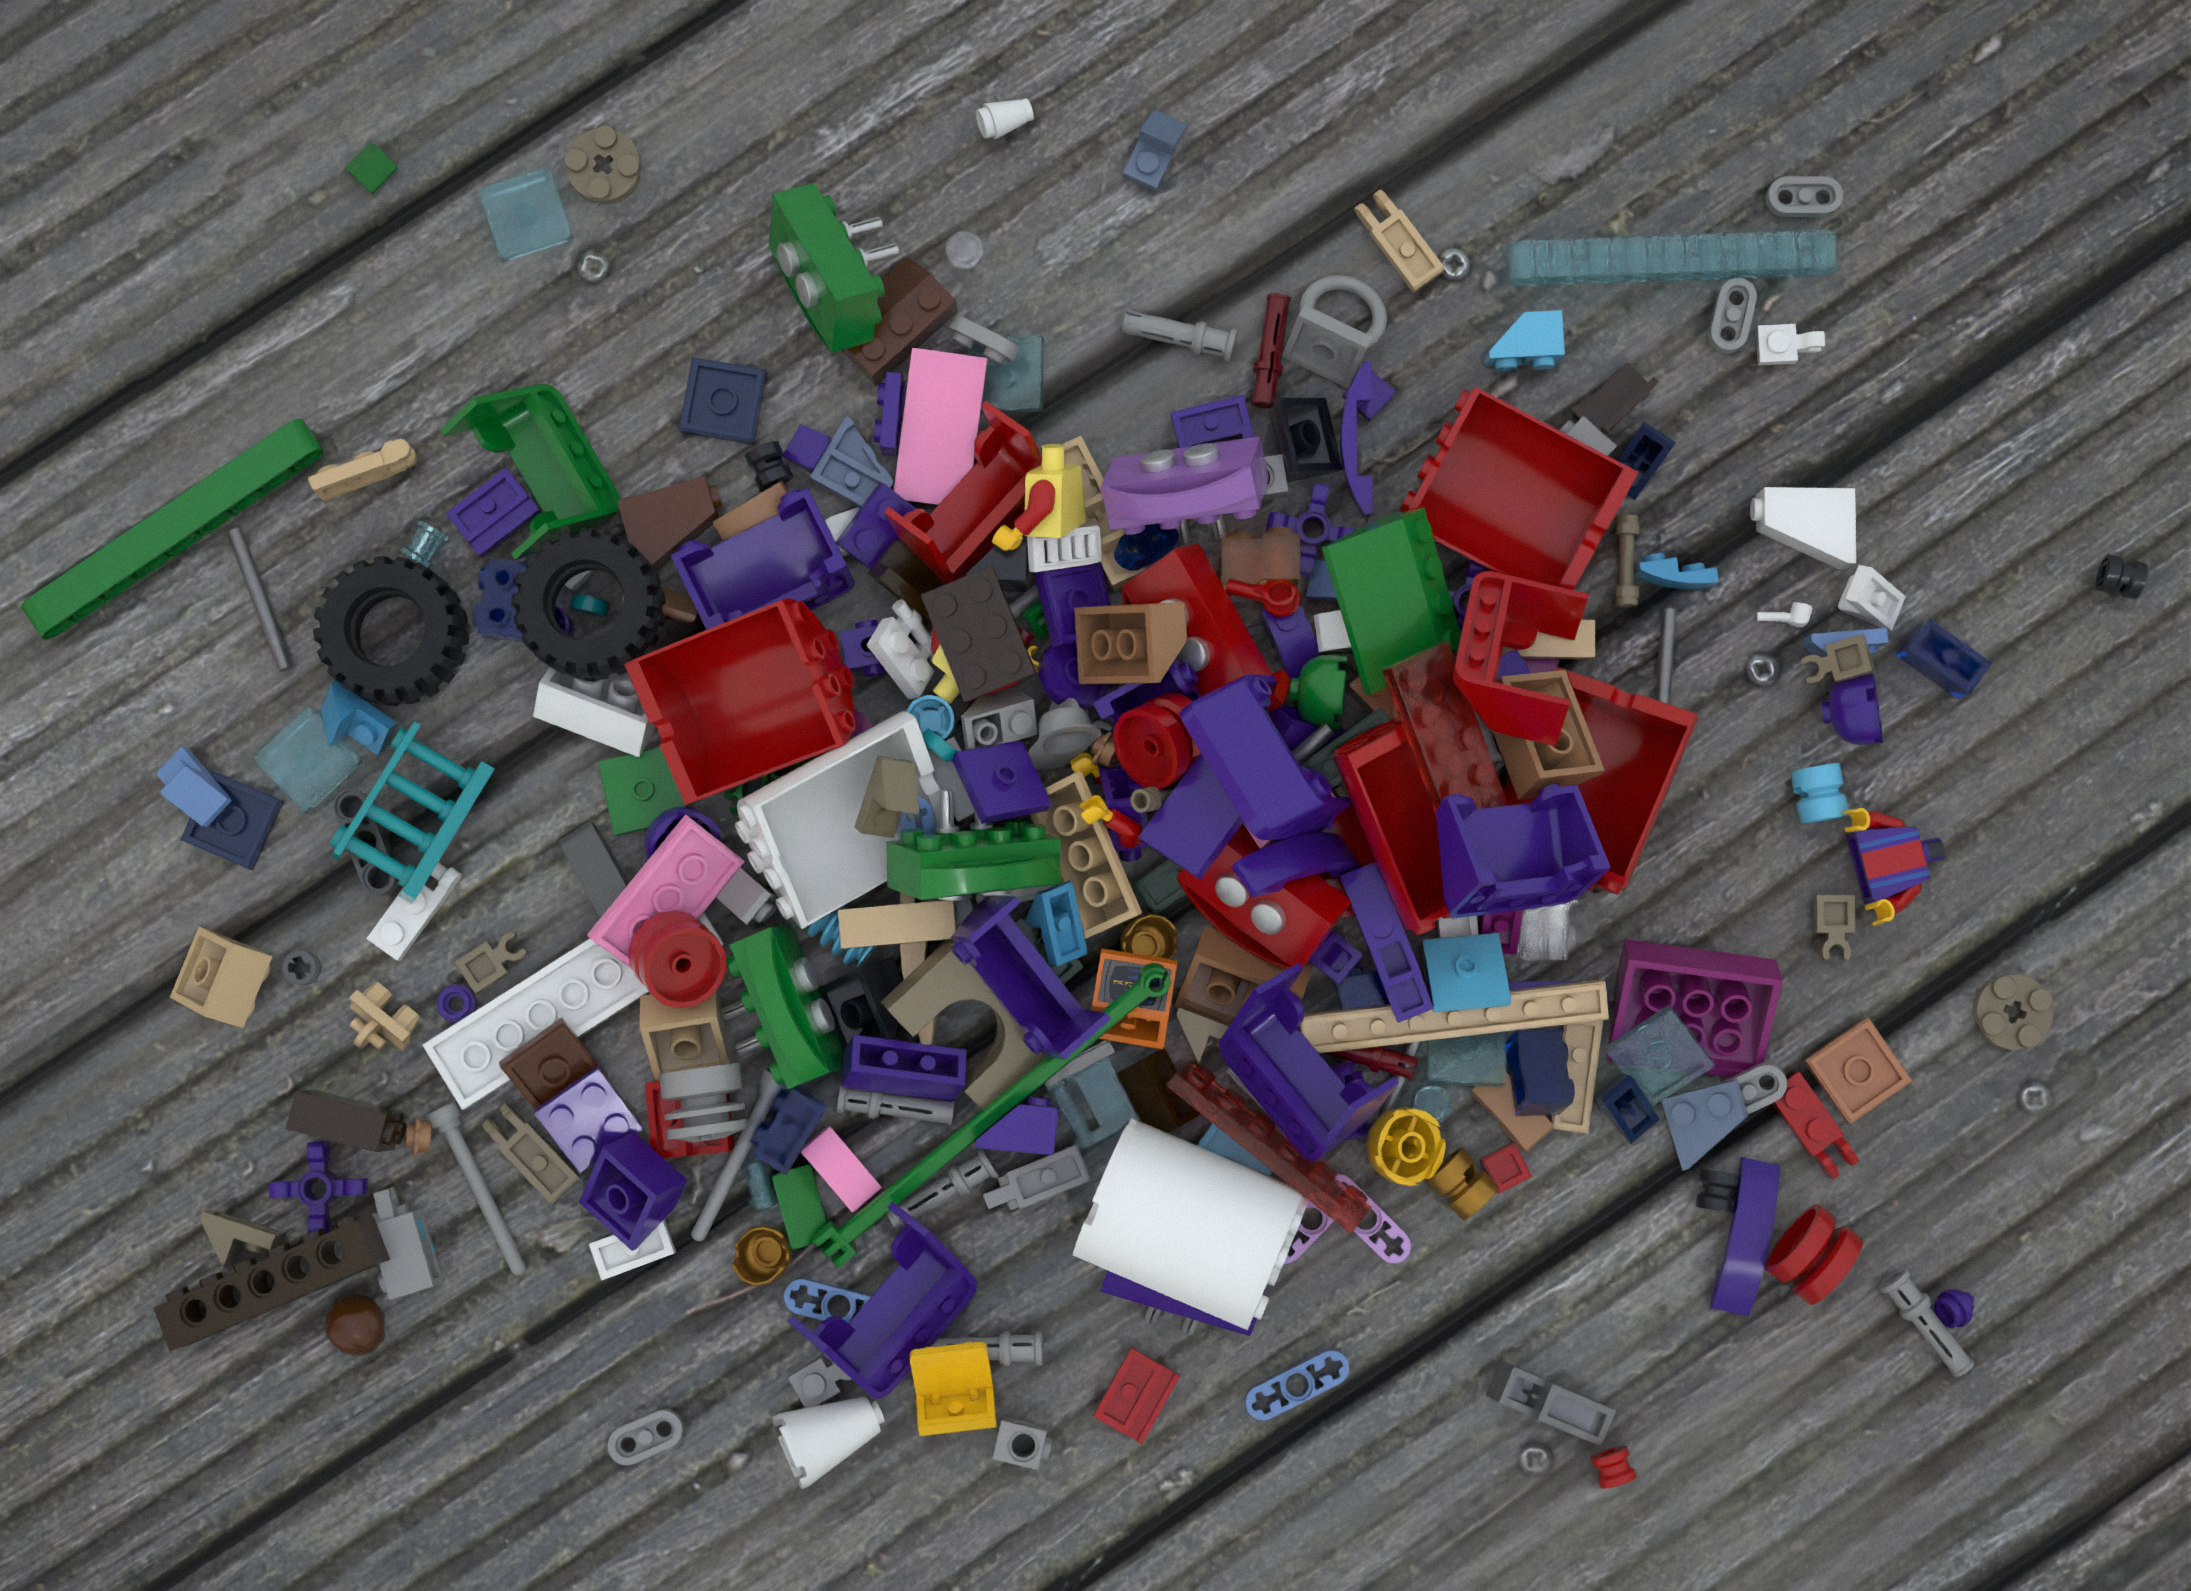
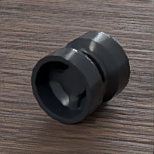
M779 441L762 444L744 455L748 466L755 470L756 477L754 480L759 491H764L781 480L785 484L793 478L789 465L783 463V451Z
M2107 554L2098 569L2096 589L2107 593L2120 591L2123 597L2135 600L2140 596L2145 586L2148 565L2135 560L2127 563L2120 556Z
M1700 1169L1699 1181L1702 1183V1188L1705 1189V1192L1697 1195L1695 1207L1734 1213L1736 1201L1733 1197L1729 1196V1193H1733V1189L1738 1186L1739 1174Z

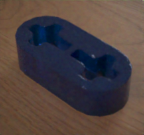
M1159 523L1145 525L1146 528L1142 532L1132 535L1124 534L1120 538L1114 551V558L1117 564L1126 570H1140L1173 551L1179 539V531L1176 528L1161 529ZM1154 535L1158 537V539L1152 540ZM1141 548L1139 554L1135 552V550Z

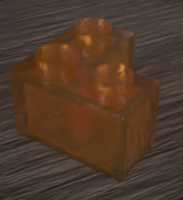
M1289 527L1269 528V533L1262 532L1260 539H1251V534L1241 532L1230 533L1229 538H1222L1220 543L1219 580L1224 589H1226L1229 579L1254 585H1265L1269 581L1286 580L1296 587L1300 580L1301 533H1292V529Z

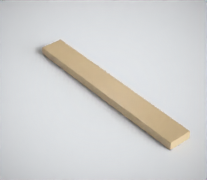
M1600 979L1510 990V1006L1434 1013L1432 1009L1399 1023L1395 1019L1390 1004L1304 1014L1303 1022L1299 1027L1300 1032L1318 1053L1607 1020L1609 1019L1606 981Z

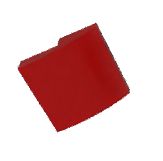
M660 1081L645 1083L650 1146L662 1158L729 1152L733 1150V1134L726 1138L691 1143L675 1139L667 1140L666 1130L683 1128L682 1118L665 1120L664 1114L681 1108L680 1101L662 1099ZM728 1093L726 1094L727 1102H730V1096ZM729 1111V1119H730V1121H732L731 1111Z

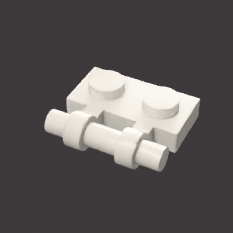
M900 599L892 606L893 611L898 616L897 620L894 617L882 619L867 646L909 700L921 696L935 672L927 662L928 657L931 661L934 657L930 650L932 632H928L922 624V616L915 609L910 608L906 601ZM909 633H911L917 641L916 644H914L912 640L908 637Z

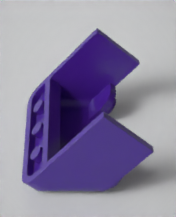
M1246 674L1192 701L1180 711L1182 722L1244 824L1254 836L1261 840H1279L1314 833L1351 806L1352 802L1349 797H1332L1330 794L1332 792L1331 785L1320 773L1315 775L1310 771H1303L1268 716L1265 709L1271 705L1269 696L1272 693L1270 688L1277 683L1274 676Z
M987 896L974 907L953 933L951 939L954 945L950 948L960 962L964 965L969 963L1025 1033L1022 1040L1035 1055L1042 1052L1046 1056L1065 1060L1109 1022L1111 1018L1104 1012L1082 1009L1008 914L1020 904L1016 897Z
M1297 963L1254 988L1220 1039L1219 1049L1227 1065L1304 1158L1316 1161L1330 1152L1375 1114L1399 1082L1393 1077L1375 1089L1361 1079H1354L1346 1086L1298 1029L1304 1019V1008L1301 1000L1290 990V987L1303 970L1302 966Z
M893 1202L887 1208L905 1225L902 1231L894 1238L891 1247V1255L899 1265L853 1319L847 1323L840 1316H832L822 1321L814 1332L810 1331L794 1316L788 1320L822 1354L865 1392L876 1399L887 1396L895 1389L911 1370L910 1352L914 1349L931 1347L972 1299L977 1287L975 1277L930 1230Z

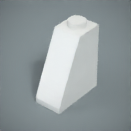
M1764 487L1756 494V498H1752L1750 516L1752 521H1756V532L1837 569H1848L1856 564L1855 488Z

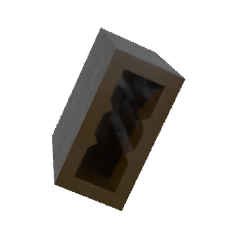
M319 1090L296 1091L286 1129L373 1152L395 1150L396 1144L400 1145L402 1143L407 1123L403 1122L405 1112Z

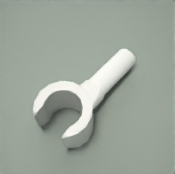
M1793 602L1790 613L1757 612V621H1781L1801 628L1808 624L1813 608L1808 604Z

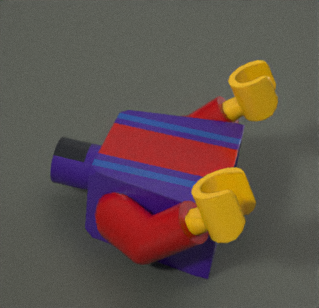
M1080 753L1070 761L1072 770L1075 773L1082 771L1084 778L1092 773L1095 776L1093 781L1101 786L1103 797L1102 799L1100 796L1094 795L1079 804L1084 810L1081 813L1082 818L1089 825L1102 818L1116 852L1119 851V858L1125 862L1137 861L1142 857L1141 848L1148 847L1138 838L1148 825L1147 812L1140 813L1135 811L1130 799L1135 790L1143 789L1142 786L1133 781L1122 766L1111 768L1103 766L1100 768L1098 764L1096 766L1092 764L1093 757L1089 753Z
M1864 808L1843 810V814L1850 815L1852 819L1851 827H1845L1844 830L1848 833L1845 835L1863 903H1870L1865 906V910H1875L1877 920L1872 922L1873 926L1891 921L1895 914L1904 910L1921 892V882L1930 878L1927 863L1944 859L1943 844L1938 837L1920 841L1916 827H1906L1902 819L1882 812L1867 811Z

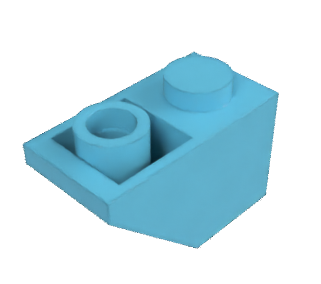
M1562 310L1524 312L1488 352L1484 359V366L1495 367V371L1498 372L1518 369L1517 365H1532V369L1535 370L1554 368L1555 363H1559L1565 355Z

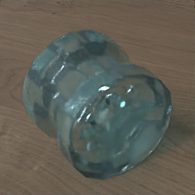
M1422 1086L1411 1097V1108L1426 1111L1438 1123L1445 1120L1451 1112V1097L1440 1086Z

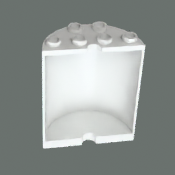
M901 711L848 740L845 745L824 753L738 801L737 810L740 821L735 823V828L745 844L749 843L752 850L747 854L749 862L758 874L763 872L767 882L777 895L778 899L775 900V903L781 915L786 920L792 917L801 929L887 881L886 841L898 840L897 831L895 837L891 838L861 834L854 828L877 756L909 760L914 763L917 793L930 803L936 827L940 826L941 788L932 775V772L935 770L916 717L912 714ZM913 814L906 815L915 822Z
M1131 1118L1114 1149L1092 1200L1094 1204L1083 1223L1073 1256L1248 1330L1253 1317L1259 1320L1262 1318L1269 1297L1262 1294L1267 1284L1274 1286L1309 1198L1304 1197V1191Z

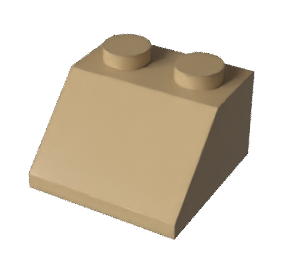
M199 926L170 998L204 1017L244 1028L247 1018L254 1011L255 998L259 988L269 974L270 962L273 956L255 947Z
M718 990L702 1003L680 1009L663 1005L651 994L640 996V1031L655 1082L660 1081L659 1074L730 1064L725 1022L721 1013L722 1006Z

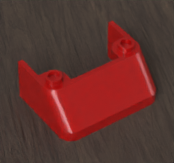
M987 401L981 407L990 426L981 431L974 442V455L978 462L932 513L929 514L923 509H916L902 517L890 507L884 511L899 539L946 584L965 577L966 573L996 546L993 544L992 539L1001 526L1006 525L1010 529L1015 527L1014 521L1025 511L1026 474L1042 465L1041 454L1031 432Z
M1484 571L1474 577L1469 593L1452 679L1465 699L1490 730L1556 746L1570 700L1497 683L1503 646L1518 650L1530 648L1535 643L1538 632L1575 640L1589 594L1493 571Z

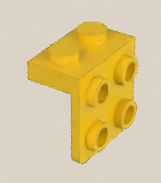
M965 1342L955 1345L914 1349L910 1352V1365L916 1392L919 1436L997 1427L994 1387L986 1343Z

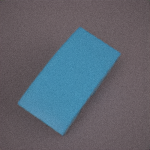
M1664 553L1643 556V562H1639L1634 567L1635 577L1669 588L1704 589L1711 588L1719 582L1717 567L1705 569L1704 563H1695L1682 566V572H1679L1677 557L1665 559Z

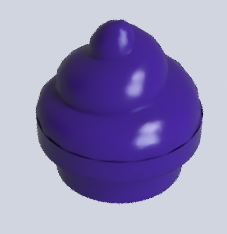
M1947 1289L1938 1295L1937 1301L1934 1303V1312L1946 1327H1963L1973 1317L1974 1297L1967 1292Z

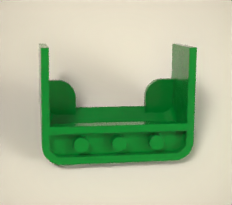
M538 384L473 397L440 429L444 436L472 430L478 443L484 449L493 453L509 452L543 512L531 520L529 526L531 536L511 553L515 560L527 557L530 553L532 555L538 554L542 550L539 544L546 539L554 542L560 539L559 533L570 530L572 533L577 534L580 533L581 528H594L608 520L619 510L617 501H620L621 498L563 396L551 385Z

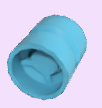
M926 695L917 698L908 707L906 712L916 717L922 735L929 728L944 741L954 737L957 726L955 715L950 705L939 696Z
M1840 763L1814 766L1790 772L1793 791L1801 795V799L1796 803L1800 824L1850 816L1843 814V810L1849 808L1846 795L1839 792V788L1844 784Z

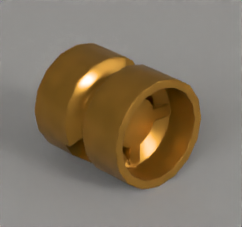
M1460 1147L1443 1160L1433 1177L1425 1181L1439 1196L1449 1197V1207L1464 1221L1481 1209L1498 1191L1499 1186L1485 1171L1477 1172L1475 1170L1477 1163Z

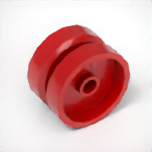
M1174 692L1161 694L1145 702V704L1123 713L1115 723L1113 741L1119 762L1130 778L1144 788L1156 787L1159 790L1179 781L1201 753L1180 716V711L1192 702L1183 694Z
M682 911L660 912L645 920L634 933L629 947L630 966L635 976L654 998L666 1006L680 1009L702 1003L709 999L719 988L726 972V953L720 941L701 921L692 914Z
M1815 1204L1800 1214L1782 1234L1766 1260L1765 1270L1782 1283L1793 1280L1792 1292L1807 1304L1814 1305L1830 1294L1852 1268L1862 1249L1863 1239L1846 1226L1835 1229V1217L1822 1206Z

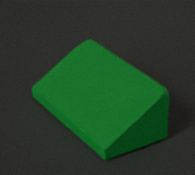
M811 1164L773 1174L772 1180L792 1250L814 1244L811 1238L827 1224V1219Z

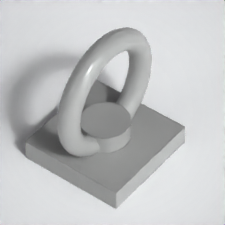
M1331 275L1316 280L1305 290L1300 301V313L1281 357L1348 389L1367 349L1374 346L1383 336L1387 325V311L1378 293L1365 282L1350 276ZM1332 290H1344L1356 294L1366 302L1371 310V327L1366 333H1363L1315 310L1314 307L1317 299L1322 294Z

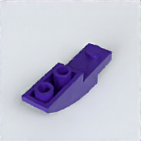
M1374 861L1339 875L1346 895L1352 901L1350 904L1365 944L1369 949L1396 1021L1399 1023L1434 1009L1418 963L1376 862Z

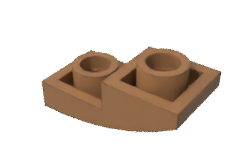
M781 480L718 517L712 523L722 540L725 541L778 515L777 506L781 503V497L788 493V490Z
M1500 1066L1472 1089V1096L1499 1121V1128L1525 1153L1554 1129L1553 1124L1541 1109Z

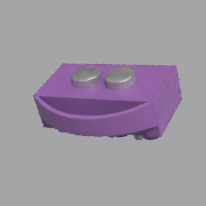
M1260 436L1114 457L1101 485V493L1110 530L1122 528L1124 534L1132 535L1142 532L1146 528L1145 525L1159 523L1161 529L1168 530L1174 528L1178 544L1183 545V543L1187 544L1190 542L1186 519L1196 518L1198 524L1211 523L1215 539H1224L1227 533L1222 514L1233 513L1236 519H1247L1257 513L1256 509H1260L1269 479Z

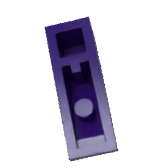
M1301 604L1296 612L1285 617H1275L1265 609L1261 611L1259 618L1281 668L1284 669L1290 679L1299 678L1303 665L1310 659L1321 655L1318 652L1316 639Z

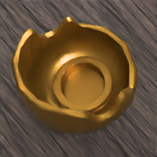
M1150 913L1138 916L1125 926L1121 934V952L1172 960L1178 951L1176 937L1178 930L1165 916Z
M761 1225L749 1228L740 1237V1240L735 1243V1259L732 1267L742 1282L753 1286H761L775 1283L786 1274L792 1261V1248L787 1235L778 1228Z

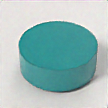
M583 594L572 595L569 609L601 618H606L609 608L607 601Z
M929 728L923 733L925 745L944 761L951 762L954 754L958 751Z

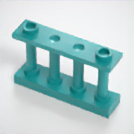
M415 721L409 730L403 727L400 728L390 745L396 751L349 827L347 828L341 824L329 845L335 847L331 858L338 861L344 849L398 879L397 884L404 887L399 897L411 904L416 900L495 769L483 761L480 762L476 770L471 767L465 769L414 739L421 726ZM406 751L459 782L457 786L463 789L457 801L454 802L451 799L445 801L395 772L394 769L404 752ZM387 784L439 814L438 819L443 821V824L437 834L430 831L426 834L374 804L383 786ZM364 817H368L418 846L419 849L417 851L424 855L417 867L411 864L407 867L353 836Z

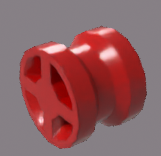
M1627 1446L1609 1448L1590 1457L1592 1465L1598 1468L1600 1474L1598 1483L1601 1489L1617 1487L1637 1478L1635 1469L1629 1466L1627 1460L1630 1455Z

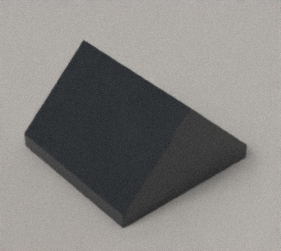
M1278 397L1273 399L1269 415L1278 453L1283 454L1287 483L1343 470L1326 398Z
M1022 535L1023 539L1020 546L1014 550L1004 551L998 546L993 547L966 573V576L989 566H994L1004 592H1026L1028 581L1027 536Z

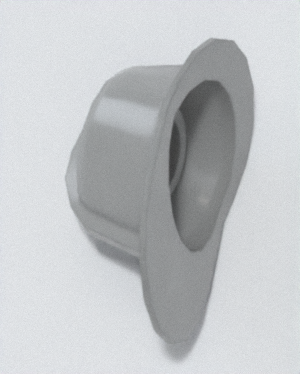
M1068 698L1055 709L1041 716L1039 720V739L1029 749L1028 755L1035 769L1050 770L1062 767L1070 763L1080 753H1083L1093 741L1101 736V729L1092 725L1088 713L1083 708H1079L1075 699Z

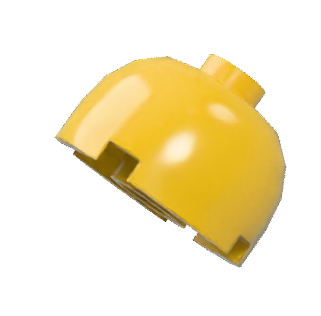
M1402 1107L1387 1110L1375 1120L1366 1140L1367 1156L1373 1169L1386 1180L1407 1186L1418 1185L1415 1183H1419L1424 1179L1429 1180L1441 1166L1446 1149L1445 1139H1442L1440 1136L1438 1121L1426 1111Z

